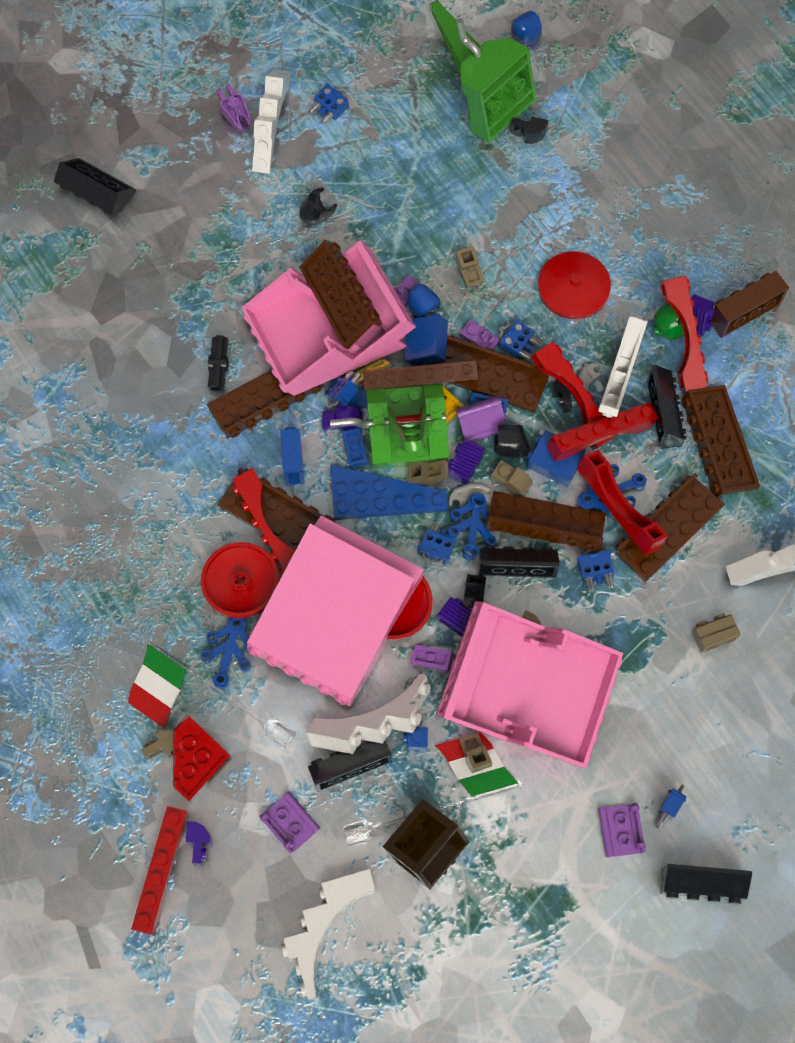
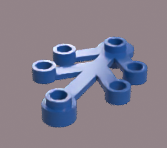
M612 464L610 465L611 469L617 471L613 473L615 478L619 475L620 469L617 465ZM637 473L632 476L631 480L618 484L621 492L630 488L642 490L646 486L647 479L643 474ZM639 478L642 479V481L638 482L636 481V479ZM590 485L586 492L579 494L577 503L580 508L590 510L594 507L613 516L605 504L599 501L601 499L594 493ZM633 496L625 497L627 501L631 500L633 502L631 505L634 508L636 499ZM584 498L590 499V501L586 502L584 501Z
M481 493L472 494L468 498L466 505L459 509H453L450 513V519L458 522L463 514L472 510L470 518L456 526H450L447 530L448 537L455 539L460 532L469 527L467 545L462 550L464 559L469 561L474 560L479 554V549L475 545L477 530L484 538L483 543L485 546H494L496 544V538L490 534L479 519L481 514L487 521L489 511L486 508V498Z
M229 618L227 626L216 632L211 631L206 635L207 642L214 645L220 638L230 633L226 642L210 651L204 650L201 653L202 661L210 663L213 658L225 652L219 673L213 677V683L218 689H225L229 685L230 681L227 672L233 654L239 662L241 671L248 672L251 669L250 661L245 659L236 643L239 635L244 643L245 651L249 653L247 650L249 636L245 631L247 626L245 618ZM235 621L240 622L238 627L233 626ZM211 635L216 636V639L214 641L209 640V637ZM210 654L211 656L209 659L206 660L204 659V655ZM243 663L249 664L247 668H242ZM219 677H224L222 683L217 682Z

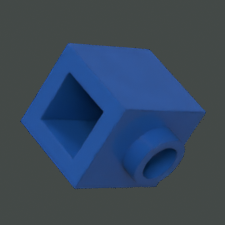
M416 727L413 733L404 732L403 745H407V751L427 752L428 727Z

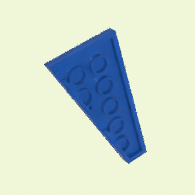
M330 464L335 520L448 511L447 491Z

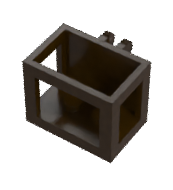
M422 799L382 847L396 864L431 890L441 876L448 872L447 869L450 865L456 862L455 859L470 841L456 823Z

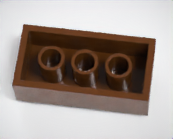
M777 271L771 274H764L757 282L752 281L741 291L736 290L730 297L722 298L715 303L714 309L716 311L711 320L713 321L712 327L720 338H723L781 305L789 286Z

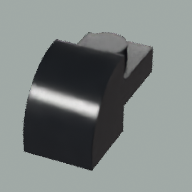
M532 116L530 122L513 118L510 133L519 137H526V144H534L545 137L549 120Z
M555 379L552 398L557 397L558 405L562 407L563 413L571 412L573 404L570 395L572 393L560 381Z
M467 574L463 605L473 608L475 601L483 602L486 584L485 576Z

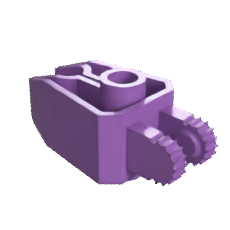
M227 84L225 87L229 97L225 98L220 89L216 90V94L221 101L220 112L231 126L242 134L243 128L240 121H243L250 130V115L242 94L235 93L231 85Z

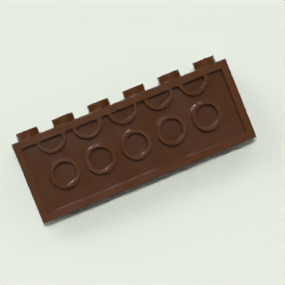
M324 240L299 268L344 348L349 349L372 325L380 327L382 322L379 319V313L371 305L372 301L364 293V287L356 279V273L348 265L349 261L340 251L341 247L336 242Z
M447 335L446 361L441 363L476 360L477 369H479V378L476 380L447 383L478 394L509 399V405L532 413L536 412L549 375L541 373L537 366L529 364L526 360H518L508 354L497 353L491 348L477 346L474 342H466L456 336Z
M476 360L363 372L365 390L476 380L479 378Z
M271 369L207 404V407L226 439L230 437L235 438L247 428L252 429L258 422L272 418L279 411L287 410L295 402H302L312 393L320 392L324 387V383L293 396L288 392L282 391L279 386L280 381L274 376Z
M720 385L688 390L682 397V406L686 411L688 424L691 425L693 439L697 443L699 457L703 461L706 476H708L711 492L720 499L725 494L758 489L760 484L726 386Z
M239 468L237 470V476L248 471L249 469L243 470L242 468ZM264 478L259 479L263 487L261 508L265 521L273 534L289 547L297 549L309 524L315 525L320 516L336 523L334 518L329 515L324 516L320 514L319 510L311 505L309 507L306 506L298 497L293 496L292 498L287 495L284 489L271 486V483ZM230 486L218 503V507L255 528L250 520L253 518L250 511L246 512L241 504L244 500L241 495L237 496Z
M696 473L691 477L688 475L681 482L682 486L679 489L674 488L669 493V498L666 501L662 500L655 507L656 511L653 514L648 513L645 516L656 521L668 535L659 550L645 556L630 536L627 539L622 538L616 545L615 555L645 583L725 505L697 480L698 475Z
M493 491L486 529L525 536L531 539L545 540L551 543L565 544L571 547L586 548L591 551H600L603 542L606 513Z

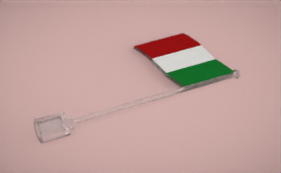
M151 639L146 641L148 647L144 662L132 685L128 703L164 729L167 728L170 712L181 691L187 671L265 725L264 730H266L265 735L277 744L286 748L292 742L296 731L277 718L274 720L270 719L267 722L152 643Z
M481 732L478 734L491 758L492 766L471 773L467 766L466 758L459 744V738L435 745L446 758L457 780L471 796L435 807L438 811L517 787L519 789L522 788V782L516 781L504 767L494 747ZM408 816L375 826L372 825V822L368 823L367 819L345 825L343 830L347 844L351 846L371 840V835L375 834L374 830L403 822Z

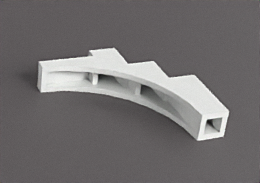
M273 69L266 75L265 94L260 97L259 116L254 122L253 172L271 173L276 129L284 98L290 88L291 71Z
M634 313L630 314L599 407V412H602V415L612 418L618 415L649 319L647 317Z
M795 544L777 552L764 550L726 566L730 584L743 586L770 576L795 571Z
M419 674L400 696L374 711L342 719L315 718L306 731L311 746L353 754L360 745L361 740L383 744L387 736L390 735L391 729L413 733L421 722L419 710L431 690L427 676Z
M370 869L323 882V888L319 889L322 902L326 901L327 904L303 910L304 916L300 917L303 929L307 928L308 932L284 938L285 944L281 945L284 957L288 956L290 961L298 959V962L295 963L297 975H302L303 984H300L303 997L307 996L308 1000L317 998L315 962L325 932L334 919L347 906L361 897L376 892Z

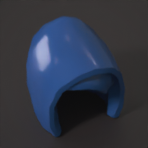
M525 12L512 21L511 32L515 41L524 46H531L542 36L541 22L535 12Z
M424 284L413 286L408 293L407 302L414 318L424 317L427 312L439 309L441 306L440 298Z

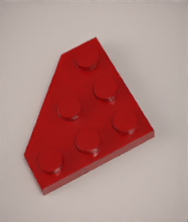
M188 715L173 729V787L190 801L230 755Z

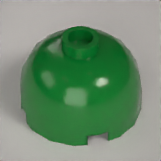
M665 304L659 308L653 318L655 326L652 328L656 335H661L666 340H676L684 336L682 324L671 306Z

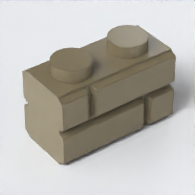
M723 613L713 618L714 621L707 623L704 620L696 624L692 634L702 653L738 640L741 636L731 614L725 616Z

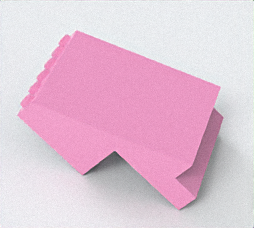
M361 240L347 250L343 256L349 261L348 265L356 273V279L364 287L363 291L372 301L371 305L374 310L379 313L382 325L380 327L372 325L349 349L344 348L305 277L292 267L241 307L244 312L243 317L250 324L252 334L257 337V344L266 354L264 357L272 366V373L279 379V386L283 392H288L295 396L346 374L350 370L353 371L407 347L403 337L416 328L370 247Z
M320 516L315 525L309 524L247 641V650L252 656L266 660L270 666H277L285 674L299 678L303 684L317 688L321 694L330 695L338 703L351 706L385 651L388 633L420 583L424 569Z
M475 601L436 716L575 766L586 768L591 759L593 745L597 740L599 726L603 722L605 708L610 701L609 696L612 687L616 683L618 668L622 664L623 653L565 629L544 627L487 603Z

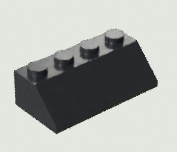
M80 158L59 162L54 182L60 185V188L69 190L76 197L83 198L89 201V204L102 208L107 214L121 212L136 192L135 188Z
M652 365L647 385L651 405L658 416L655 428L659 449L682 447L684 440L687 439L686 429L682 427L683 413L679 411L680 397L675 391L677 387L676 378L672 376L671 370Z
M484 546L479 550V576L556 578L559 570L558 550H553L549 547L536 550L532 547L514 549V547L505 546L502 549L495 548L494 546Z
M367 741V743L359 745L353 754L336 751L331 753L327 759H316L308 766V770L315 788L319 792L391 763L392 753L386 741L383 744Z
M667 864L661 869L660 894H666V898L670 899L687 896V900L699 901V897L708 898V902H720V899L728 900L729 904H741V901L748 899L752 871Z

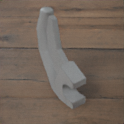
M591 363L580 370L578 376L582 379L583 387L586 391H588L591 383L601 378V372H594V369L600 368V363Z
M471 482L459 486L452 492L448 508H452L454 501L459 503V508L464 506L468 498L475 493H481L486 496L491 492V487L483 483Z

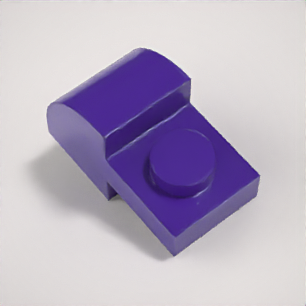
M342 405L337 406V409L323 411L322 429L324 431L337 429L345 431L359 428L357 426L330 427V420L359 418L363 421V412L356 407Z
M187 821L186 843L193 845L192 864L194 866H203V861L207 860V848H204V845L213 846L212 837L200 823Z

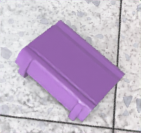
M498 396L489 397L488 400L466 407L461 406L455 410L459 418L463 440L467 439L475 442L498 434V425H507L501 400Z
M289 791L265 813L259 815L261 821L266 824L290 854L294 853L320 830V827Z
M638 803L598 808L606 858L646 852Z

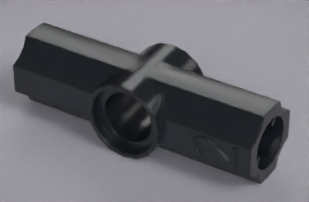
M223 335L212 337L211 355L208 357V390L213 392L224 391L225 375L228 372L229 361L227 354L229 340Z

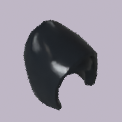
M324 187L313 190L300 206L299 216L306 224H319L327 220L337 209V204H334L329 209L323 206L320 193L324 191Z
M498 425V435H494V450L496 454L507 458H521L529 453L530 446L523 425Z

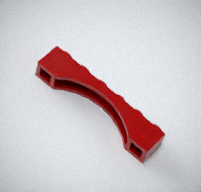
M679 276L661 280L659 283L662 299L675 311L684 331V356L677 371L680 391L686 392L692 389L707 387L708 374L704 371L703 367L705 358L700 351L701 338L696 330L698 322L696 316L693 315L694 301L689 294L691 288L689 279H686V276Z
M551 342L531 356V359L541 373L557 379L572 393L579 405L583 425L604 418L602 412H599V407L593 402L592 394L585 390L582 379L575 375L571 363L565 360L562 350L557 344ZM614 437L600 441L590 447L592 450H595Z
M648 402L620 412L617 417H605L554 435L549 441L547 448L553 460L558 462L572 457L585 448L605 439L628 433L636 434L650 429L657 421L658 416L651 403Z
M599 450L585 455L577 468L578 472L645 556L659 550L668 535L656 521L640 514L626 500L615 481L610 463Z
M253 468L233 478L234 485L231 487L237 496L241 495L244 500L241 502L246 512L250 511L253 518L250 519L255 529L260 528L262 532L260 537L265 546L269 544L272 549L269 553L275 562L278 561L282 568L279 571L283 575L296 549L289 547L279 540L268 527L261 508L262 483Z
M170 806L166 808L131 930L151 936L156 935L170 872L190 816L186 810Z

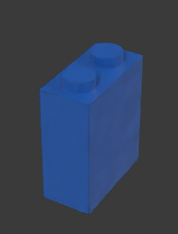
M437 313L412 319L416 328L406 335L405 343L407 347H405L404 361L411 366L445 362L448 321Z
M287 427L284 430H280L286 486L305 485L300 428Z
M545 430L543 435L539 434L537 437L535 450H531L527 456V468L568 487L582 458L585 456L586 449L572 457L555 462L547 448L549 441L555 434Z

